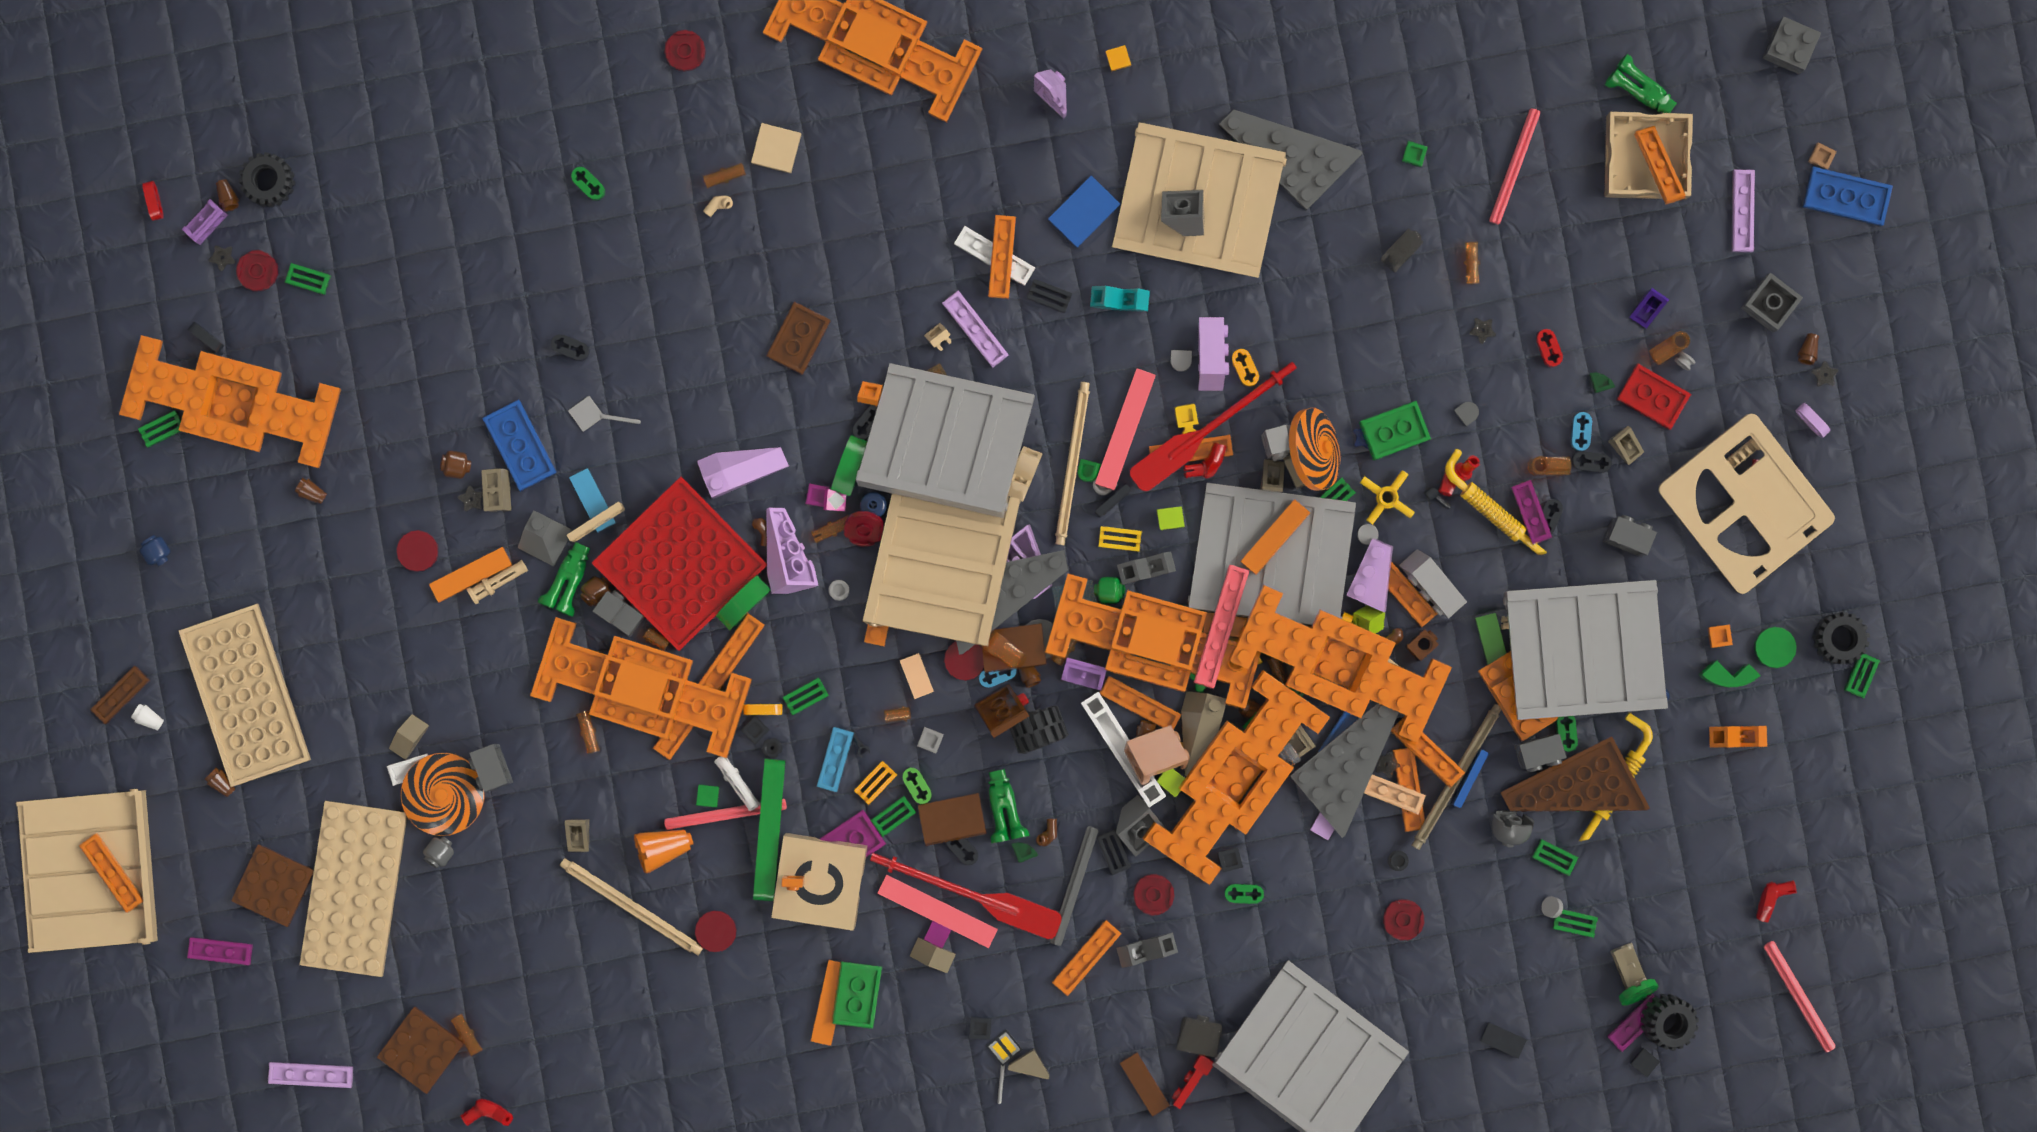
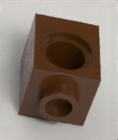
M1424 629L1405 648L1420 662L1439 645L1436 642L1438 638L1431 630L1427 632ZM1421 638L1428 641V648L1426 650H1421L1418 646Z

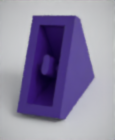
M1651 288L1640 300L1630 318L1647 329L1669 299Z

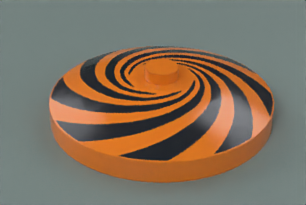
M1317 408L1300 410L1294 416L1289 431V448L1292 463L1300 480L1309 489L1314 491L1325 490L1334 485L1339 474L1340 447L1332 423L1321 410Z
M451 753L432 754L416 762L405 775L401 787V802L409 820L420 830L438 836L456 834L469 827L479 816L485 799V792L483 789H479L476 782L478 777L476 769L472 770L468 760Z

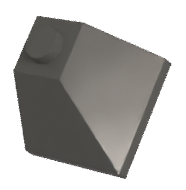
M1203 190L1162 191L1161 222L1182 236L1204 235Z
M533 510L523 530L518 548L555 567L569 540L567 534L573 530Z
M1139 795L1122 807L1116 834L1135 857L1150 845L1143 840V837L1154 821L1165 828Z

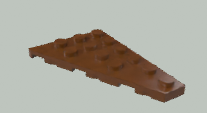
M1612 736L1562 761L1561 764L1554 765L1501 792L1510 812L1647 811L1650 809Z

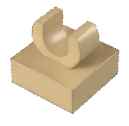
M941 323L924 335L934 348L937 347L940 351L943 350L940 346L942 341L946 340L951 344L950 333Z

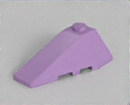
M1051 69L1037 72L1034 75V92L1064 119L1067 113L1065 78L1058 71L1054 73Z
M781 447L721 452L697 461L705 484L713 499L789 467Z
M767 508V575L772 594H789L817 587L818 581L814 565L811 560H807L803 552L805 547L803 543L799 544L794 534L796 529L785 508Z

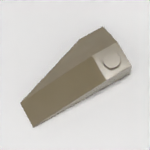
M1186 692L1181 710L1183 748L1189 753V761L1185 768L1186 777L1219 732L1226 706V698L1207 693Z

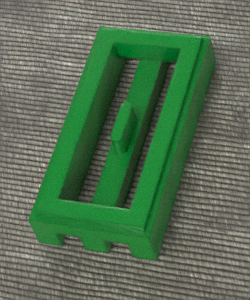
M291 263L285 283L325 295L331 275ZM297 269L324 278V281L303 276L293 271ZM291 277L318 284L322 287L319 289L291 280Z
M173 411L138 428V430L142 434L146 446L149 448L181 432L179 431L181 419L177 411ZM173 417L175 418V420H173V421H171V422H169V423H167V424H165V425H163V426H161V427H159V428H157V429H155V430H153V431H151V432H149V433L146 434L145 431H147V430H149V429H151V428H153V427H155V426H157V425H159V424H161V423H163V422H165V421H167V420H169V419H171V418H173ZM178 424L179 427L151 441L149 440L150 437Z
M1341 478L1320 498H1326L1340 484L1344 487L1331 499L1336 500L1347 490L1349 494L1341 500L1347 501L1356 492Z
M1862 654L1861 658L1856 660L1844 691L1865 698L1880 660ZM1864 658L1865 662L1862 666V669L1854 685V688L1852 689V684ZM1871 661L1873 662V664L1868 673L1861 692H1859L1858 689L1868 668V665Z
M817 678L784 696L783 699L791 714L795 715L828 697L829 694L820 678ZM818 683V688L790 702V698ZM819 691L823 692L822 695L800 706L799 708H793L794 705L818 693Z
M903 796L874 817L871 822L882 837H884L915 814L916 811L905 796ZM904 802L905 806L882 823H877V820ZM906 809H909L910 812L883 831V826Z
M1540 839L1532 855V858L1570 876L1579 858ZM1543 845L1571 858L1572 862L1570 863L1542 849ZM1539 853L1568 866V870L1538 856Z
M1563 910L1561 914L1592 920V922L1588 924L1561 918L1560 916L1554 918L1553 929L1594 938L1598 917ZM1558 922L1590 928V932L1559 926Z

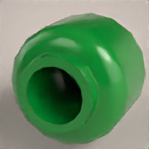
M1102 577L1099 579L1098 584L1094 586V595L1098 596L1099 601L1103 604H1117L1125 597V584L1122 585L1118 577Z

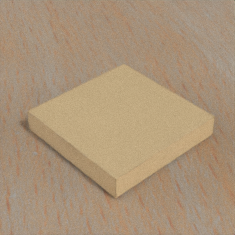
M761 123L751 163L792 173L802 134Z

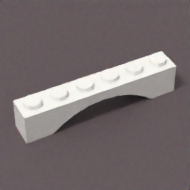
M1097 692L1083 701L1081 705L1147 806L1151 807L1165 798L1166 795L1154 776L1150 777L1149 783L1141 785L1124 752L1126 741H1129L1100 693Z

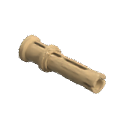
M520 560L489 580L484 578L475 587L467 588V591L474 603L478 604L479 600L488 595L492 596L497 588L527 572L528 569L524 562Z

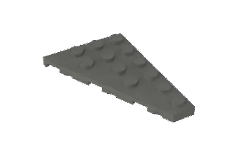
M1233 110L1219 124L1238 143L1286 152V166L1283 167L1279 184L1306 211L1363 154L1358 149L1237 110Z
M1064 550L1006 562L991 632L1068 571ZM956 640L959 655L964 654L975 645Z
M1379 703L1375 704L1363 714L1362 718L1357 719L1290 775L1341 838L1348 831L1399 714L1398 711Z

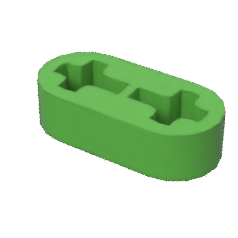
M916 768L906 769L903 773V781L912 797L919 804L927 803L931 799L932 793L920 771ZM909 771L917 773L918 776L915 778L918 783L917 785H914L911 780L907 781L906 778ZM920 786L922 791L927 790L926 800L917 798L919 792L916 787Z

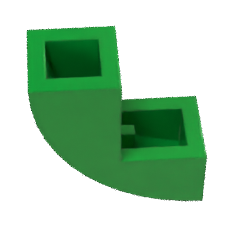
M850 436L831 490L851 496L857 482V471L860 470L868 441Z
M756 575L716 614V617L731 630L752 608L765 598L771 589Z
M1717 660L1712 661L1699 674L1706 682L1719 687L1744 686L1761 676L1750 664H1744L1732 676Z

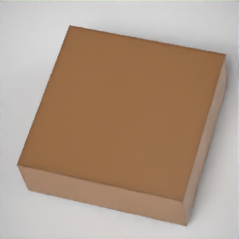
M1818 142L1808 162L1828 170L1837 151Z

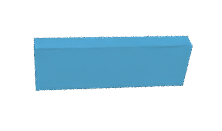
M588 468L569 477L590 519L608 509ZM614 518L596 528V531L600 532L616 524Z
M833 727L817 787L834 792L838 791L854 732Z

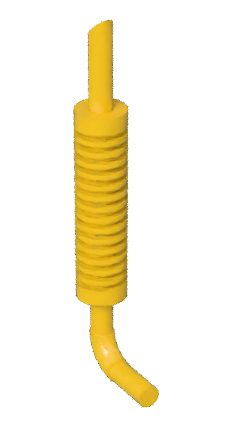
M1455 449L1446 463L1445 472L1448 479L1462 490L1460 496L1470 505H1473L1476 510H1479L1498 529L1504 531V534H1507L1508 537L1510 536L1511 540L1514 542L1521 540L1537 555L1546 554L1547 552L1538 544H1532L1530 537L1525 534L1527 528L1523 524H1520L1519 521L1517 522V519H1514L1504 508L1499 506L1492 498H1489L1485 492L1483 493V490H1480L1473 482L1467 485L1458 477L1454 467L1462 452L1459 449Z
M1628 712L1625 719L1638 727L1644 734L1635 752L1630 750L1627 754L1628 757H1625V762L1634 777V775H1637L1636 771L1639 772L1638 768L1642 767L1640 765H1643L1646 761L1642 756L1651 744L1653 735L1650 726L1646 722ZM1592 811L1595 815L1579 841L1590 839L1602 818L1608 820L1610 817L1609 813L1612 814V811Z

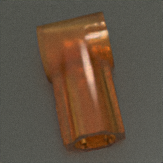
M1676 332L1650 349L1649 353L1654 362L1659 366L1680 351L1686 349L1690 344V337L1686 332ZM1676 336L1684 338V346L1679 347L1675 344Z
M1538 456L1529 461L1528 471L1533 476L1570 475V457ZM1536 461H1540L1543 464L1541 472L1535 469L1534 464Z
M995 630L990 634L988 647L981 646L990 655L1000 658L1014 669L1019 666L1025 656L1023 652L1011 645L1005 637Z

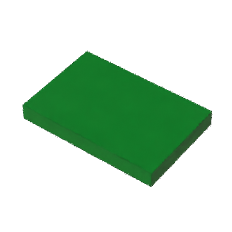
M1417 401L1359 422L1373 461L1431 439Z
M840 961L832 1024L873 1029L882 971L881 966Z

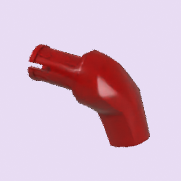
M1213 443L1209 455L1201 464L1184 465L1183 471H1191L1184 473V477L1203 476L1205 479L1213 477L1223 462L1227 446Z
M1472 455L1464 463L1456 464L1454 471L1460 479L1466 482L1472 477V471L1480 465V460ZM1445 473L1438 492L1445 496H1452L1456 485L1448 479Z
M1794 880L1776 884L1775 882H1769L1766 884L1757 909L1756 918L1758 920L1768 923L1777 899L1783 895L1797 893Z
M483 1098L476 1100L475 1106L460 1115L467 1126L482 1116L492 1118L504 1126H509L513 1119V1115L502 1106Z

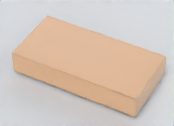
M919 653L900 660L914 699L934 692Z

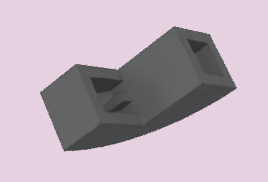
M1171 551L1117 565L1122 585L1176 571Z
M1173 932L1116 948L1122 968L1178 953Z

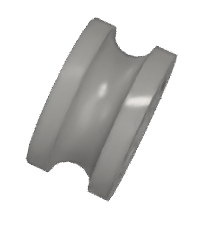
M1681 351L1679 353L1680 357L1675 358V362L1683 369L1689 371L1691 369L1690 365H1694L1696 362L1688 354Z

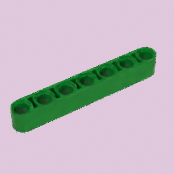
M765 759L753 900L774 901L785 760Z

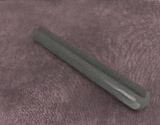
M1091 826L1086 828L1060 908L1061 924L1056 936L1050 939V942L1054 945H1062L1097 838V828Z

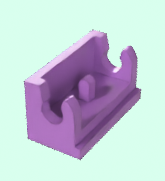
M209 199L205 207L182 230L192 240L201 245L228 214Z
M1067 658L1061 680L1101 691L1106 670L1104 667Z

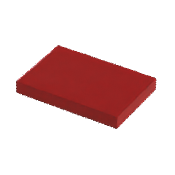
M1637 363L1616 400L1671 430L1691 394Z

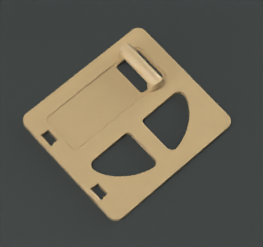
M1755 414L1745 415L1664 480L1658 488L1659 494L1732 587L1741 594L1750 591L1831 526L1835 520L1833 512ZM1747 436L1752 437V439L1725 459L1724 455ZM1756 450H1762L1764 456L1741 475L1735 472V467ZM1704 469H1709L1733 499V504L1708 524L1702 522L1696 505V485ZM1745 515L1767 542L1769 551L1760 556L1740 555L1723 547L1718 543L1717 537L1741 516ZM1812 526L1815 531L1808 537H1805L1802 532ZM1762 565L1766 570L1756 578L1753 572Z

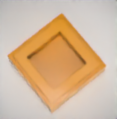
M1125 45L1106 51L1111 72L1131 66Z

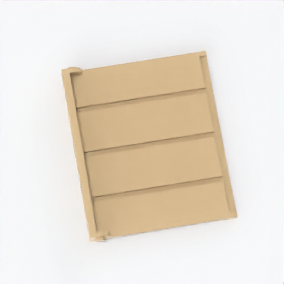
M1139 122L1138 128L1135 131L1136 139L1112 247L1259 278L1283 167L1286 166V152ZM1203 190L1204 235L1182 236L1161 222L1162 191Z
M892 494L863 622L872 627L887 626L988 647L1021 500L1007 497L1008 509L1005 511L1004 518Z
M131 789L130 792L16 802L20 830L29 945L28 953L142 943L144 945L158 941L146 790L138 791V789ZM96 833L99 834L143 897V903L129 913L124 911L79 847L80 844Z

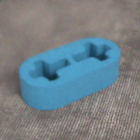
M1586 412L1576 414L1572 420L1570 442L1575 451H1584L1591 443L1592 418ZM1581 416H1584V420H1587V424L1583 425V430H1580L1581 424L1577 423ZM1580 433H1582V440L1586 441V444H1583L1581 448L1578 443H1575V440L1580 438Z
M1013 669L1011 676H1007V674L999 676L998 672L1000 671L989 672V675L996 673L998 676L992 679V684L983 682L982 679L985 678V671H982L979 681L984 687L990 688L1012 679L1016 675L1017 670Z

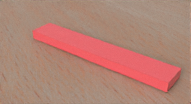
M1136 368L1097 476L1096 485L1115 490L1156 375Z
M1234 565L1228 566L1194 679L1196 684L1212 689L1215 687L1249 570Z
M886 875L878 891V894L987 948L990 947L998 930L889 875Z

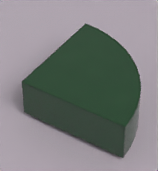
M1596 372L1589 373L1594 394L1615 388L1613 381L1607 376Z
M1016 842L1011 844L1019 863L1038 856L1035 849L1026 843Z

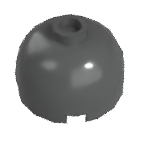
M1498 810L1493 815L1492 832L1497 840L1506 847L1525 843L1531 836L1534 826L1532 818L1523 814V818L1515 816L1517 812H1510L1509 810Z

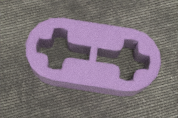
M1802 403L1795 410L1798 416L1819 437L1823 438L1830 432L1828 425L1807 404Z

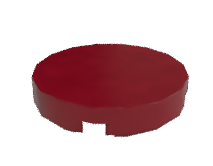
M688 30L675 32L667 40L664 50L669 64L675 69L684 72L692 71L699 67L705 59L706 53L705 44L700 36Z
M252 250L239 259L236 266V275L245 288L252 291H264L276 282L278 266L270 254L261 250Z
M858 511L846 518L843 528L844 535L855 545L872 546L878 540L879 542L881 541L884 522L875 513Z
M419 530L410 531L400 539L397 546V556L401 564L407 569L425 571L437 561L438 544L434 537L427 532Z
M954 642L945 653L946 669L953 677L959 680L974 679L984 668L982 648L977 644L964 654L959 655L957 642Z
M1158 874L1142 877L1135 885L1133 891L1134 902L1137 907L1149 915H1160L1167 911L1173 904L1175 897L1174 888L1170 881Z
M1398 899L1391 902L1385 909L1383 925L1393 938L1410 940L1422 931L1424 914L1415 902L1408 899Z
M715 910L705 913L698 920L695 929L698 943L702 948L711 952L726 950L734 942L737 932L735 921L727 913Z

